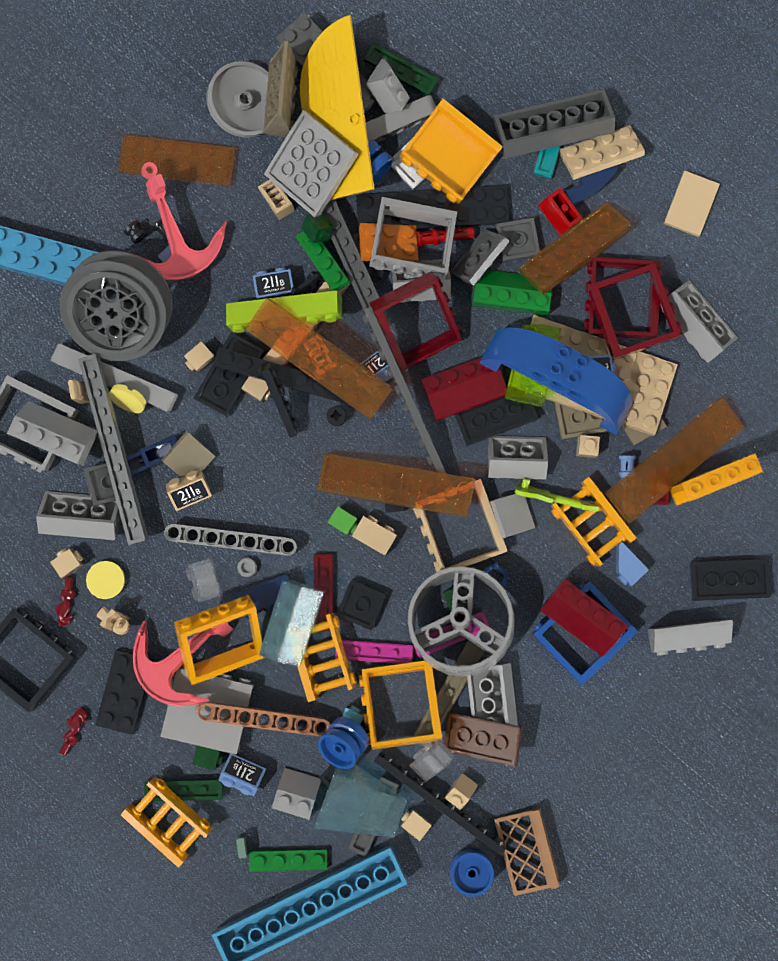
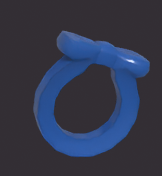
M493 561L482 572L488 575L492 569L502 572L503 580L500 585L504 587L507 583L508 575L502 567L498 566V562Z

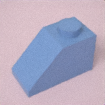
M620 542L616 545V573L619 575L617 578L624 586L627 584L628 586H633L648 569L623 542Z

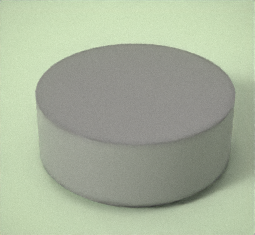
M244 558L238 563L237 569L240 575L251 577L257 571V564L251 558Z

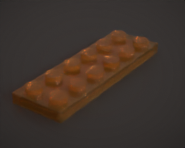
M123 134L118 172L143 176L141 173L143 165L151 162L157 167L156 175L161 174L165 179L231 186L236 149L234 147ZM151 168L146 169L148 173L153 172Z
M606 202L521 265L519 272L544 295L632 229V224Z

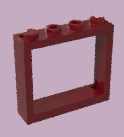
M593 257L590 263H587L586 272L590 274L589 281H586L585 291L588 293V286L596 283L597 267L635 270L655 263L656 267H659L661 270V261ZM651 275L647 332L614 330L616 338L650 340L658 337L659 297ZM588 295L584 308L585 311H588L587 319H584L583 328L587 330V334L604 337L601 329H594V308Z
M655 263L591 284L587 288L612 360L663 344L681 336V325L674 317L675 308L672 303H669L667 298L669 296L666 285L662 284V273ZM649 272L671 333L620 349L599 289Z
M431 271L369 302L401 371L462 341L459 333L461 332V327L458 322L455 323L454 321L456 317L452 307L448 306L447 303L450 300L446 292H442L441 289L443 283L439 276L435 277ZM431 286L449 330L402 354L383 310Z

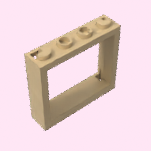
M481 479L415 503L416 507L413 510L416 518H421L423 525L420 526L423 537H428L429 543L426 545L430 555L434 554L436 561L433 564L436 572L447 568L444 566L423 507L471 489L476 491L497 549L447 568L466 567L507 552Z

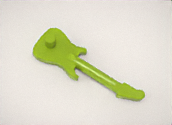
M523 478L522 483L517 484L515 494L519 496L536 498L548 503L556 502L587 511H599L600 506L596 504L581 502L552 494L548 490L530 486L531 479Z

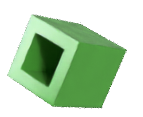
M337 506L327 523L348 535L349 532L353 534L358 526L356 521L358 519Z

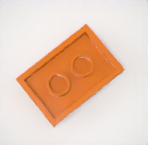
M360 223L361 261H370L377 224ZM383 224L377 255L417 263L416 226Z

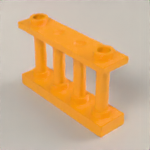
M588 477L581 482L583 485L581 487L582 490L572 496L571 499L580 501L586 495L591 496L594 499L593 504L600 506L599 512L603 511L607 516L601 524L582 537L576 527L597 511L586 510L571 522L564 514L571 506L564 504L558 506L555 502L551 505V512L557 520L561 519L580 543L588 554L586 556L588 561L593 566L596 564L598 567L603 564L599 558L620 542L626 541L631 543L636 537L594 482ZM609 526H614L618 530L617 536L594 553L587 543Z
M334 613L326 615L327 621L301 628L298 627V624L286 627L308 702L320 698L319 694L325 690L346 684L348 690L356 687V676L354 672L351 673L338 629L340 623L338 617L334 616ZM330 628L332 640L309 647L304 646L302 638L305 635ZM333 647L336 648L337 659L314 666L309 664L308 657L310 654ZM341 666L344 677L322 684L315 683L313 677L315 673Z
M155 776L147 784L151 790L137 806L131 803L122 812L121 816L179 868L189 856L186 853L188 847L200 834L206 837L213 828L205 818H201L171 791L162 779ZM158 795L165 803L149 819L142 811ZM172 807L180 816L166 832H163L157 826V823ZM187 821L195 829L181 845H178L171 837Z

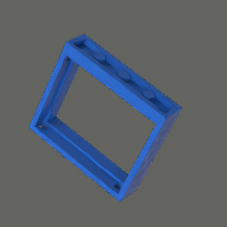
M582 581L576 587L584 593L589 590L609 612L628 625L620 639L603 657L599 655L579 674L542 636L555 621L551 618H548L544 623L540 621L533 628L534 632L532 633L580 685H584L638 632L590 581L585 583Z

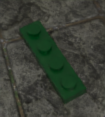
M375 43L372 44L364 57V61L375 68L381 59H385L400 82L425 96L431 95L438 83V79Z
M219 779L163 780L166 786L183 801L223 800V784ZM149 781L144 782V797L151 790L147 786ZM156 795L151 801L164 800Z

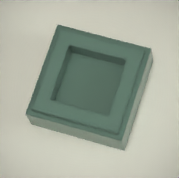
M241 835L236 839L239 859L246 858L248 855L246 835Z

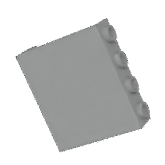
M183 664V667L176 671L172 688L175 692L208 698L211 702L248 707L255 684H251L249 679L239 678L238 681L231 679V675L221 674L220 676L191 685ZM168 705L160 737L238 754L244 726L201 720L196 714L197 705L182 707ZM204 706L200 710V714L203 716L210 713L209 706ZM223 709L220 712V717L227 718L230 714L229 709ZM247 711L240 714L239 719L241 721H245Z

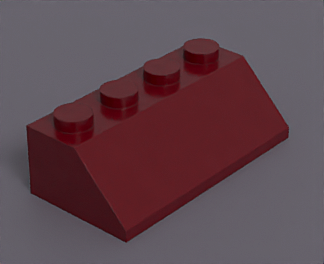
M481 357L421 379L424 392L436 421L507 396L508 392L500 367L497 372L480 364Z
M566 579L560 581L540 608L542 613L602 657L616 644L628 628L627 624Z

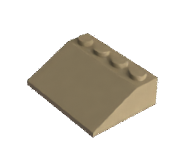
M288 41L282 43L269 61L263 134L284 138L293 127L291 114L294 112L295 103L292 101L296 93L294 78L297 77L298 73L296 58Z

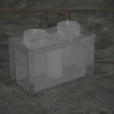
M212 559L187 565L189 570H186L188 580L192 581L194 586L191 589L194 600L197 599L198 602H204L223 596Z
M438 739L433 744L429 742L422 750H418L412 756L414 760L409 766L424 782H427L442 771L455 756Z

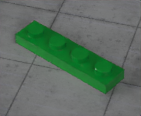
M303 231L295 236L331 291H340L350 285L349 280L322 242L313 244Z
M327 849L249 851V872L328 869Z

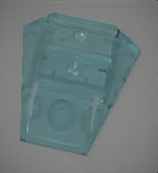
M357 764L349 769L336 767L314 828L394 838L407 800L364 771Z

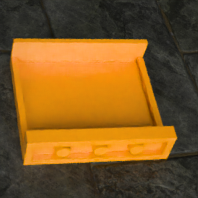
M442 99L399 157L402 158L403 164L416 169L417 175L431 181L432 187L446 193V197L451 202L459 204L503 146L445 99Z
M752 454L669 488V491L677 506L759 474L763 470L756 454Z

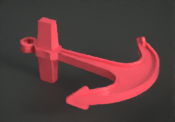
M147 162L143 165L141 173L143 177L148 179L146 183L147 193L151 202H157L170 247V257L167 261L163 263L147 261L161 273L165 280L190 278L206 269L216 258L224 240L227 222H224L223 226L217 231L207 248L200 251L189 248L184 242L165 201L166 185L161 174L156 175L157 167L154 163ZM151 168L153 172L148 173L146 169Z
M143 621L133 649L134 671L142 688L156 700L171 706H193L208 702V698L178 693L173 690L171 684L172 677L183 665L180 647L164 660L152 662L147 654V621ZM228 622L198 632L188 640L191 655L210 635L218 634L225 638L233 628Z

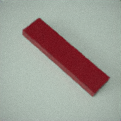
M314 554L315 625L327 621L326 615L334 613L333 554Z

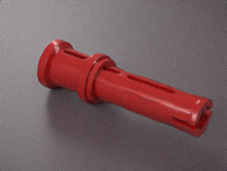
M473 226L454 229L453 241L474 239ZM447 230L416 231L418 248H421L422 245L430 244L437 246L439 242H445Z

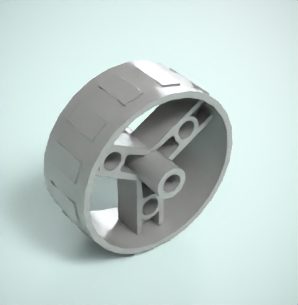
M451 567L436 572L418 587L412 597L408 610L410 638L417 652L434 669L448 675L459 677L473 676L487 671L505 655L514 635V612L506 591L497 580L475 568ZM454 580L452 612L450 615L415 631L417 612L424 598L432 589L440 584ZM475 580L493 589L503 600L509 615V626L505 638L472 616ZM466 589L469 593L467 596L462 597L458 595L459 591ZM458 603H468V611L464 607H458ZM451 622L454 630L443 633L442 627ZM472 623L480 629L476 636L470 633L472 631ZM432 631H439L440 635L438 638H430ZM488 634L491 636V640L489 642H482L480 640L481 636ZM457 636H464L492 656L471 666L457 667L436 661L426 651Z

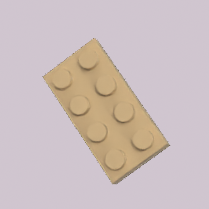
M630 125L615 130L614 133L594 137L560 149V156L573 180L645 155V150Z

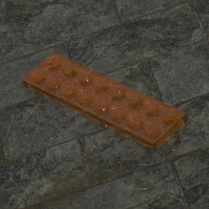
M269 297L264 300L246 327L248 332L370 420L393 389L389 384Z
M721 397L606 491L605 494L626 522L631 523L671 490V487L677 485L745 427L724 398Z
M325 453L317 491L468 518L475 479Z

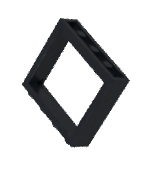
M13 608L0 624V636L16 618L64 657V660L32 699L27 697L0 674V690L27 712H31L77 656L73 654L74 651L67 644L62 645L59 642L60 638L52 632H46L44 630L45 626L42 623L30 619V614L27 611H24L22 608L20 610Z

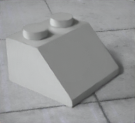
M381 59L366 82V86L384 113L400 111L404 108L410 97L386 60Z
M284 768L272 808L310 819L321 780L315 776Z

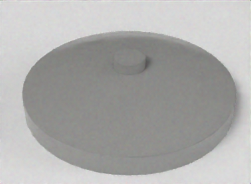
M238 61L223 66L215 73L207 89V105L211 116L222 129L232 135L246 138L263 134L268 71L254 63Z

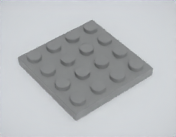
M302 110L264 175L313 217H317L323 212L359 153L308 111Z

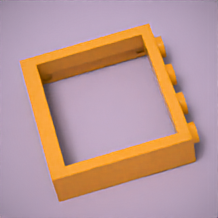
M249 595L174 622L185 673L191 685L265 658L256 606ZM248 614L253 642L193 664L188 636Z
M425 661L362 669V675H359L360 687H364L365 694L361 695L362 706L367 707V713L364 714L365 726L369 725L370 733L366 734L372 750L442 740L432 666ZM424 670L433 734L377 742L369 678Z

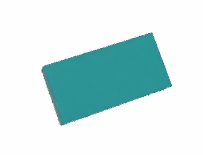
M561 146L540 150L533 174L551 179Z

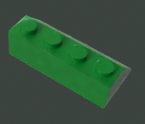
M486 270L480 280L475 283L472 306L547 316L550 310L552 278Z

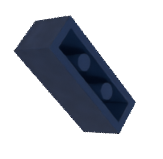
M288 574L233 594L234 600L249 595L256 606V611L264 609V612L275 608L274 604L282 602V605L292 602V597L296 596Z

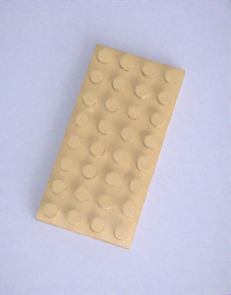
M533 315L528 330L557 340L587 357L610 355L605 339ZM619 344L620 349L627 348V347H625V346ZM639 351L614 360L615 372L613 373L626 385L633 399V403L622 425L654 436L678 364ZM514 370L510 387L603 419L602 416Z

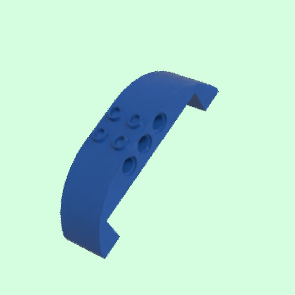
M520 328L496 330L480 361V364L495 372L503 364L603 417L599 426L615 435L618 434L633 403L631 393L626 385L609 369L559 341L534 331Z

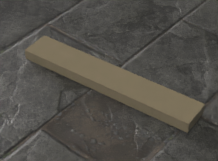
M468 640L453 666L462 667L477 664L484 650ZM448 675L439 689L436 698L440 725L443 724L448 712H450L468 681L467 676ZM430 707L412 737L433 734ZM425 742L420 744L429 748L432 742Z

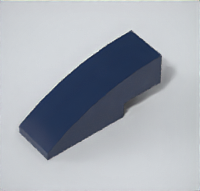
M617 165L581 177L578 182L580 186L566 190V196L574 206L590 199L610 181L618 170Z
M173 435L127 456L131 476L134 477L164 463L161 459L177 443L176 436Z

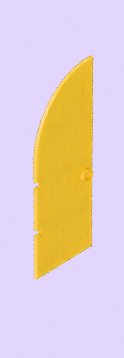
M348 15L332 23L315 40L306 56L300 78L302 110L308 111L359 153L330 200L374 190L351 15Z

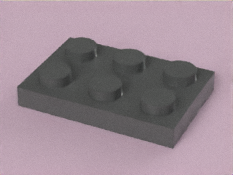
M484 229L452 268L450 274L454 278L474 285L480 280L487 268L493 264L496 257L503 252L509 240L505 236Z

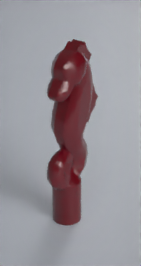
M65 578V588L60 594L62 604L55 608L58 614L57 622L62 627L68 625L73 618V615H68L71 609L70 600L75 598V591L72 589L73 578Z
M84 708L76 709L74 715L67 719L70 730L64 735V744L59 751L62 755L66 756L70 747L77 743L78 739L75 734L80 731L81 720L83 723H87V712Z

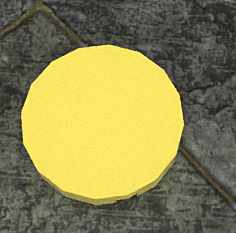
M113 385L109 394L111 400L117 406L131 413H142L146 405V400L137 390L133 389L131 391L127 389V385Z
M102 561L90 568L87 573L86 583L91 594L97 598L110 599L121 593L126 579L119 565L110 561Z

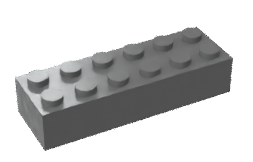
M304 12L276 38L279 47L284 41L289 42L296 58V65L302 71L306 56L322 31ZM359 73L364 115H366L378 105V102L366 86L367 80Z
M605 89L494 115V125L498 142L503 146L501 149L503 157L506 159L614 133L615 115Z

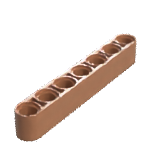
M211 701L200 703L196 706L197 716L201 720L319 737L330 726L326 719L319 716ZM209 706L210 713L206 716L201 715V708ZM223 709H229L230 711L227 718L220 717V712ZM247 711L249 713L248 719L241 721L239 719L240 714ZM262 714H267V722L259 723V717ZM281 717L287 718V723L284 726L278 725V720ZM305 719V727L298 729L297 723L299 720ZM320 722H324V729L322 731H317V724Z

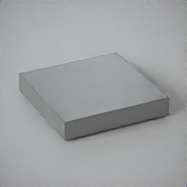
M513 494L490 502L502 539L535 528L524 496Z

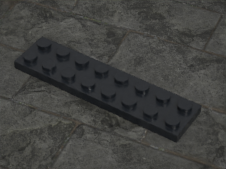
M507 185L471 187L459 204L451 202L446 197L447 194L442 190L356 195L358 231L360 223L377 224L382 197L456 211L455 227L486 226L509 222ZM384 214L383 224L416 226V230L447 228V226Z

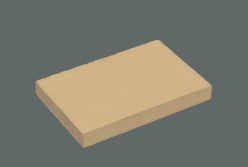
M684 170L663 224L699 237L720 184Z

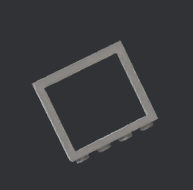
M382 197L369 266L377 270H390L397 274H411L414 277H420L431 271L435 277L439 276L441 281H445L449 268L457 212ZM384 214L447 226L441 267L377 255Z
M8 375L0 387V412L13 387L67 413V418L75 420L79 412L77 409ZM0 442L1 454L7 456L9 453L15 456L13 460L23 465L27 462L32 465L31 469L40 473L42 470L48 472L56 457L55 454L48 452L44 462L41 463Z

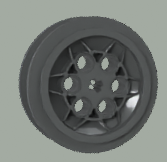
M108 250L93 254L78 265L62 289L60 312L66 330L84 350L91 354L96 353L103 359L127 361L145 355L159 342L172 315V296L164 277L150 262L130 252ZM109 289H113L116 294L111 293ZM93 297L98 298L100 302L95 301ZM127 299L132 300L134 304L129 303ZM128 317L133 318L135 322L130 321ZM112 325L118 327L119 330L114 329Z

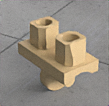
M102 607L97 614V617L102 620L100 625L103 628L113 631L118 635H124L128 632L130 628L128 620L130 618L127 615L113 609L109 610L106 607Z

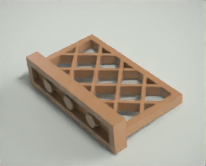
M541 807L495 818L498 836L504 842L503 846L506 849L503 855L514 896L548 888H559L560 880ZM529 815L531 824L526 829L518 824V821L521 817ZM507 820L513 824L509 834L501 829L500 822ZM515 826L526 832L521 841L511 835ZM527 834H530L536 840L533 848L523 843ZM508 838L519 844L514 853L506 848L505 843ZM520 846L531 851L526 860L516 855ZM532 853L538 855L541 859L538 868L528 862ZM514 857L524 863L519 872L511 867L510 863ZM525 865L536 870L531 879L521 874ZM537 872L545 876L546 884L539 885L533 881ZM519 876L529 882L526 888L517 890L515 882Z

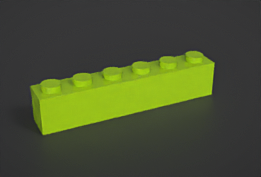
M337 290L226 303V325L235 333H242L244 330L260 331L262 328L268 327L278 329L286 325L295 327L303 323L313 325L321 321L335 322L338 319H342V297Z

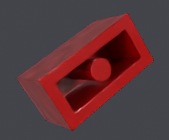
M561 188L547 196L538 205L559 236L583 219Z

